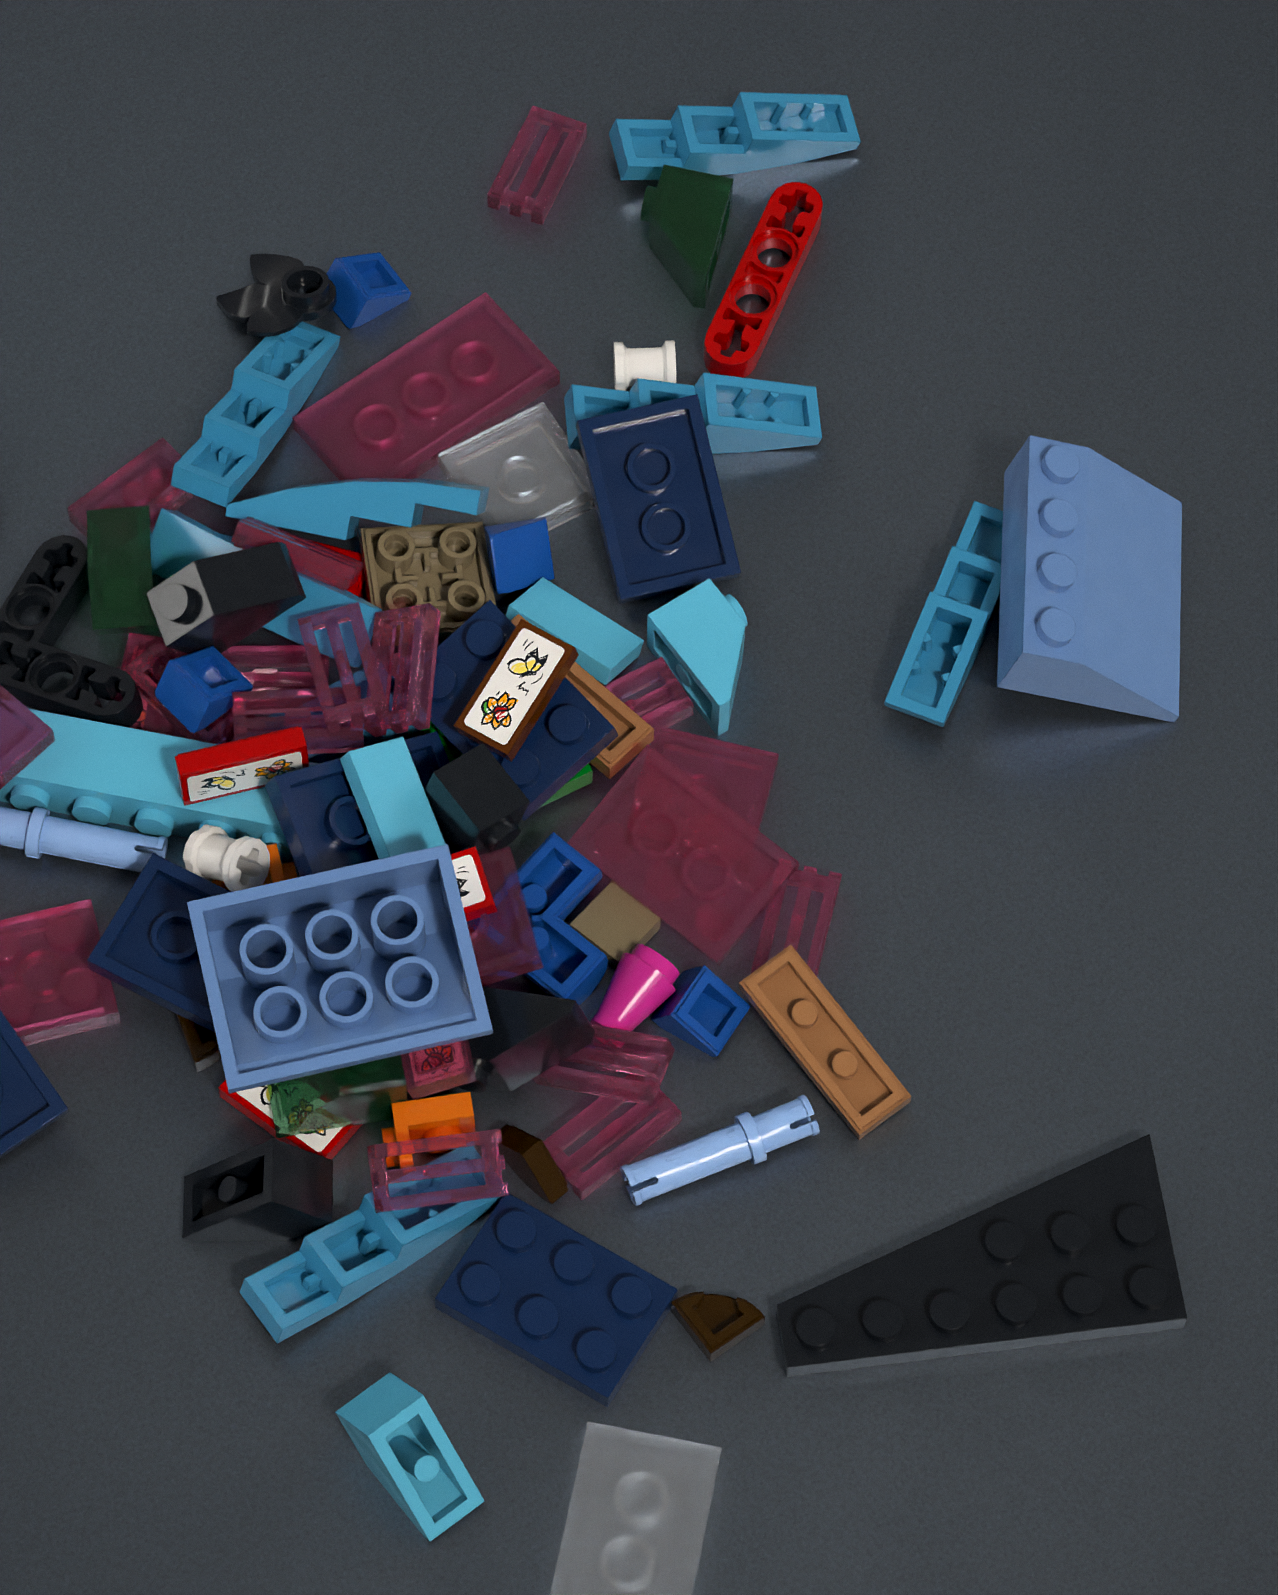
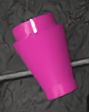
M637 944L631 954H622L600 1007L590 1023L610 1040L622 1044L629 1033L676 992L673 983L680 975L678 969L655 950L643 944Z

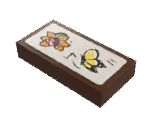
M521 619L454 724L457 732L478 744L484 743L489 750L512 762L579 656L576 648Z

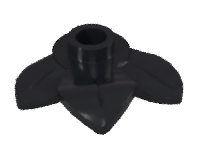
M252 254L250 256V267L255 283L216 297L217 306L225 315L235 321L248 322V335L262 337L277 336L293 330L302 321L316 320L329 313L337 302L336 287L322 269L304 266L302 261L297 258L277 254Z

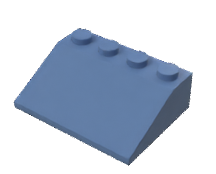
M1030 435L1004 472L997 687L1175 722L1179 717L1182 502L1089 447Z
M448 844L187 902L229 1094L493 1034Z

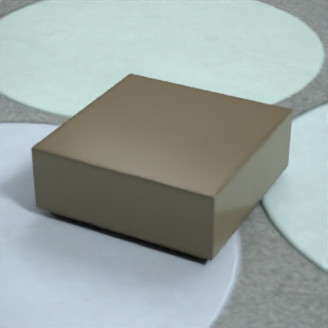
M611 881L570 923V927L607 955L608 964L616 970L623 953L631 954L637 944L645 945L660 930L661 918Z

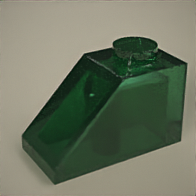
M664 164L658 186H647L641 209V221L650 222L649 247L692 306L705 309L732 213L733 178Z
M150 506L87 510V562L93 631L97 635L159 631V626L146 592L156 586Z
M401 1055L267 1085L276 1138L393 1119L391 1103L407 1101V1086Z

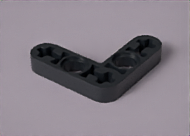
M67 535L53 537L45 541L36 550L0 609V665H2L0 667V698L39 711L129 728L140 718L143 710L142 697L130 674L122 669L53 647L95 577V566L86 546L81 540ZM71 561L75 563L73 567L68 566ZM56 566L62 567L56 575L53 569ZM55 587H56L58 593H55V592L53 591V589H54ZM41 605L50 608L48 616L36 625L27 626L19 623L20 617L25 610L33 606ZM11 658H14L17 667L7 664ZM22 672L27 673L26 678H24ZM67 672L74 676L71 684L60 692L48 693L42 690L46 679L55 673ZM90 686H91V688H92V690H93L94 693L89 692V687H90ZM118 693H121L123 697L120 702L114 700ZM98 697L110 700L105 708L102 707Z

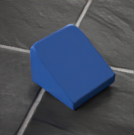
M380 252L335 258L327 272L328 278L336 287L337 302L333 310L349 329L362 326L404 303L412 294Z
M546 517L484 527L492 584L497 595L533 586L542 577L548 581L555 579Z
M210 646L168 661L155 689V696L190 732L196 733L209 726L248 696L254 686L214 646Z
M703 965L687 969L679 975L673 984L676 992L655 1010L651 1020L660 1028L709 1056L717 1057L751 1006L710 969Z

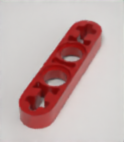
M800 182L785 183L778 187L771 195L707 330L703 359L706 369L711 374L745 378L756 368L820 230L823 202L821 195L812 186ZM795 206L805 209V212H800L797 215L791 233L785 229L786 213H791ZM776 248L786 252L791 260L782 267L774 268L763 264L758 259V256L766 249ZM756 294L765 298L769 306L761 313L751 314L741 310L736 302L744 295ZM735 329L742 333L740 351L736 350L731 357L722 355L721 350H727L730 347Z

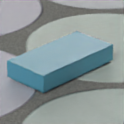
M544 577L508 606L506 617L510 621L519 614L530 624L575 647L579 654L575 662L604 685H607L639 657L644 640Z
M403 737L351 750L340 758L379 859L445 845Z

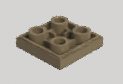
M483 522L417 525L412 528L404 526L360 528L358 541L364 570L367 602L382 609L372 636L374 647L442 643L489 600L496 606Z

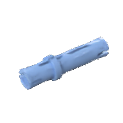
M0 806V845L25 850L26 857L40 859L42 854H48L140 873L153 853L166 859L167 837L149 836L50 816L49 809L35 807L33 812H27Z
M803 1094L795 1100L751 1116L749 1112L741 1113L734 1116V1124L630 1165L620 1166L622 1179L624 1181L627 1180L629 1185L625 1186L633 1204L638 1206L643 1201L747 1160L753 1165L767 1160V1152L805 1137L820 1134L817 1120H811L810 1116L815 1114L807 1097Z

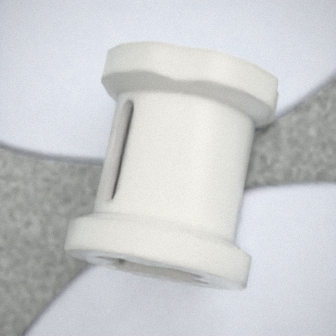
M665 340L662 347L626 348L623 342H614V390H630L637 378L676 383L675 341Z
M208 824L203 825L199 830L194 831L190 835L183 852L186 870L210 882L214 879L224 882L225 886L232 892L261 886L268 875L270 867V853L263 841L249 836L239 839L230 838L222 828Z

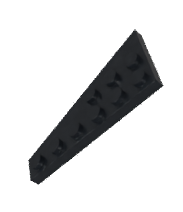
M1150 1134L777 1304L776 1317L786 1377L1184 1328L1187 1314Z

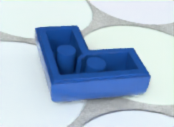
M553 832L493 896L498 912L471 920L467 924L468 929L551 997L576 1000L577 1004L581 1005L592 994L604 977L608 967L607 955L565 923L564 920L602 880V871Z

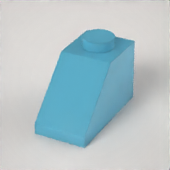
M709 578L648 614L647 647L715 734L720 736L728 731L744 653L745 627L748 622L739 602L730 594L723 596Z
M391 1372L335 1412L367 1467L429 1542L484 1502L482 1495L424 1395Z

